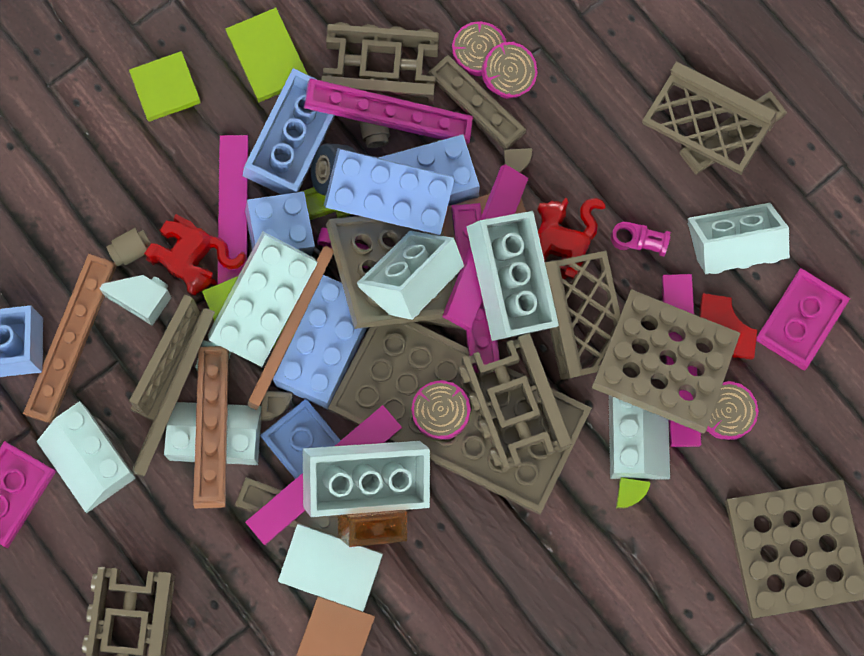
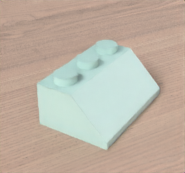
M771 203L688 218V226L696 258L705 274H719L724 270L734 268L745 269L755 264L776 263L779 260L790 258L789 227Z
M409 231L357 282V285L389 315L413 320L448 282L455 277L464 267L454 238Z
M609 395L610 479H620L621 477L628 479H670L669 419Z
M80 401L56 417L37 440L45 455L86 513L136 479L89 410Z
M176 402L166 427L164 455L169 461L195 462L197 403ZM228 405L227 464L258 465L262 406L255 410L248 407V405Z

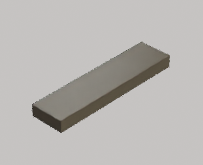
M449 55L428 72V76H435V84L468 115L473 116V120L504 150H508L526 133V129Z
M771 91L756 100V102L776 111V122L787 114V111ZM731 116L719 124V127L734 124V117ZM754 125L741 127L744 140L758 135L761 129ZM737 129L721 133L724 145L740 142ZM717 134L701 138L703 146L708 149L721 147ZM684 147L679 153L695 175L715 163L710 158L688 147ZM735 149L728 150V151H726V152H727V154H729L730 152H732V151L735 150Z
M246 477L235 506L256 513L282 490ZM305 511L288 526L296 528L297 524H302L350 541L358 519L347 514L310 517L307 511Z

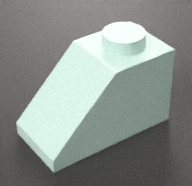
M144 275L104 283L99 288L106 298L152 326L172 298L167 290L168 285L157 277H153L151 280Z

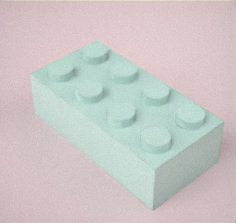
M533 211L484 219L466 226L492 341L558 327V319Z
M262 231L208 333L209 341L262 367L318 263L315 258Z
M421 441L303 448V508L310 517L430 508V449Z

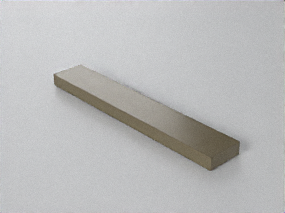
M203 309L198 316L133 466L132 473L144 477L215 314L210 309Z

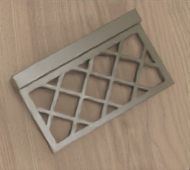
M676 61L671 69L669 79L642 122L659 133L742 175L767 132L771 131L774 126L776 111ZM675 85L684 90L686 98L670 102L668 93L672 86ZM702 99L709 103L710 111L694 114L691 102ZM688 103L691 116L675 120L672 107ZM665 109L669 110L670 122L659 124L652 120L656 112ZM728 112L733 115L734 124L719 127L717 114ZM712 116L715 129L700 133L696 120ZM693 121L696 134L686 137L679 134L677 125ZM754 125L761 129L757 137L744 140L741 127ZM737 129L740 142L724 145L721 133ZM715 134L718 135L721 147L708 149L703 146L701 138ZM747 145H751V147H750L749 150L747 151V147H746V146H747ZM742 147L745 156L740 165L729 160L726 151Z
M607 251L545 262L559 324L558 327L550 328L560 378L563 380L598 372L601 366L599 363L601 360L603 361L604 354L621 315ZM590 260H600L602 271L598 278L585 270ZM583 262L581 267L578 266L576 263ZM569 265L577 271L571 284L562 279L560 266ZM581 275L594 283L587 295L575 288ZM598 286L605 290L608 295V300L604 307L591 299ZM571 292L584 300L577 313L570 309L567 304V298ZM588 303L601 311L593 324L581 316ZM604 315L611 318L614 322V329L610 335L598 328ZM578 320L590 328L583 341L577 338L573 331ZM594 332L607 340L600 352L588 345ZM586 349L596 356V359L590 368L582 369L579 357L583 350Z
M184 295L129 400L132 404L131 410L152 421L156 416L200 314L192 297Z

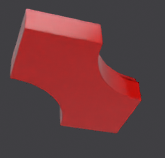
M703 293L699 317L739 332L740 335L732 357L753 360L755 357L757 330L746 326L737 318L732 307L731 297Z

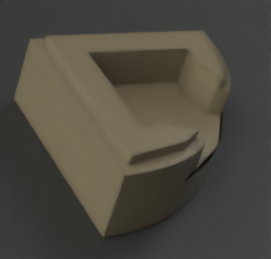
M532 148L504 150V165L506 164L522 173L531 161Z
M266 391L262 400L260 420L270 421L284 414L292 402L293 393Z

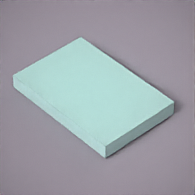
M297 524L278 582L363 612L384 553L302 524Z

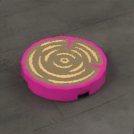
M482 21L471 22L461 27L454 36L452 43L453 59L468 74L482 76L481 67L485 56L493 47L506 42V38L501 30L493 24Z
M503 42L493 47L485 56L481 67L482 77L487 88L506 99L517 98L528 92L534 85L538 73L537 64L532 53L523 45L515 42Z
M440 380L430 382L419 389L413 399L411 411L413 422L422 434L431 439L446 440L452 439L464 430L469 421L471 408L469 398L462 388L452 382Z
M723 382L706 431L715 438L727 440L739 439L748 434L756 424L759 412L757 400L751 391L739 383Z

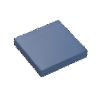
M307 399L260 435L294 479L303 473V448L332 447L341 441Z

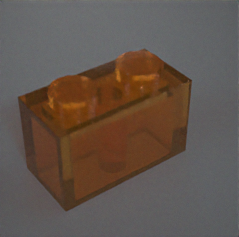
M396 510L338 515V538L349 547L407 541V511Z

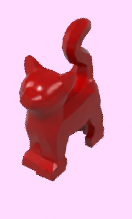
M564 198L562 202L550 201L539 204L537 211L541 216L542 223L538 230L544 262H546L550 254L561 257L562 260L586 254L592 239L597 234L598 224L591 211L593 209H605L606 204L603 200L590 198L582 204L580 217L586 225V229L583 232L559 226L566 217L567 198ZM583 262L576 264L581 267ZM569 265L560 266L562 279L565 280L566 277H569L573 280L577 271Z
M177 214L174 216V221L166 220L160 229L162 236L177 239L173 248L170 250L159 244L151 243L144 253L148 263L154 266L159 262L173 276L184 280L187 292L193 296L208 289L210 285H218V282L212 278V272L197 267L211 248L217 249L218 261L224 268L230 270L238 269L246 261V254L244 252L231 259L229 257L228 245L225 241L206 233L201 228H197L191 221Z

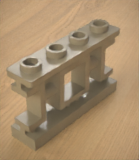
M338 22L334 25L328 24L326 45L327 49L339 50L338 68H323L322 81L423 105H434L435 76L422 75L424 56L438 57V32H433L430 29L413 31L402 27L378 28L370 24L363 25L362 27L350 26L343 22ZM347 42L362 43L361 55L346 54ZM402 47L418 48L417 59L401 58ZM368 52L395 54L393 73L367 71ZM345 65L360 66V79L344 78ZM400 70L416 71L415 83L399 82Z
M530 333L506 343L509 357L484 365L480 353L477 352L472 356H463L462 366L458 367L463 382H469L473 393L469 394L471 405L474 411L479 410L483 421L479 422L482 434L485 439L489 437L493 448L489 452L494 466L500 465L502 472L507 471L509 468L520 466L521 462L516 452L517 450L543 442L547 455H550L557 451L567 450L572 445ZM518 350L533 385L531 387L526 376L511 381L506 367L519 363ZM476 365L479 376L495 371L500 385L486 390L489 402H486L472 366ZM522 387L531 412L504 420L496 395ZM537 405L541 406L554 442H551L547 431L534 436L531 435L527 422L540 417L541 414ZM495 420L500 431L515 426L520 437V441L507 445L509 458L505 455L493 423Z
M98 567L97 574L94 573L91 580V591L95 593L93 604H89L87 609V622L90 623L89 635L84 636L82 652L86 656H98L100 640H102L101 652L116 653L117 656H146L147 644H149L148 656H165L176 576L167 572L155 573L148 571L146 587L119 584L121 570ZM110 578L109 590L125 592L123 609L106 608L105 619L103 620ZM155 583H157L152 625H150L152 613L135 611L137 593L154 595ZM115 616L141 618L138 648L111 646Z

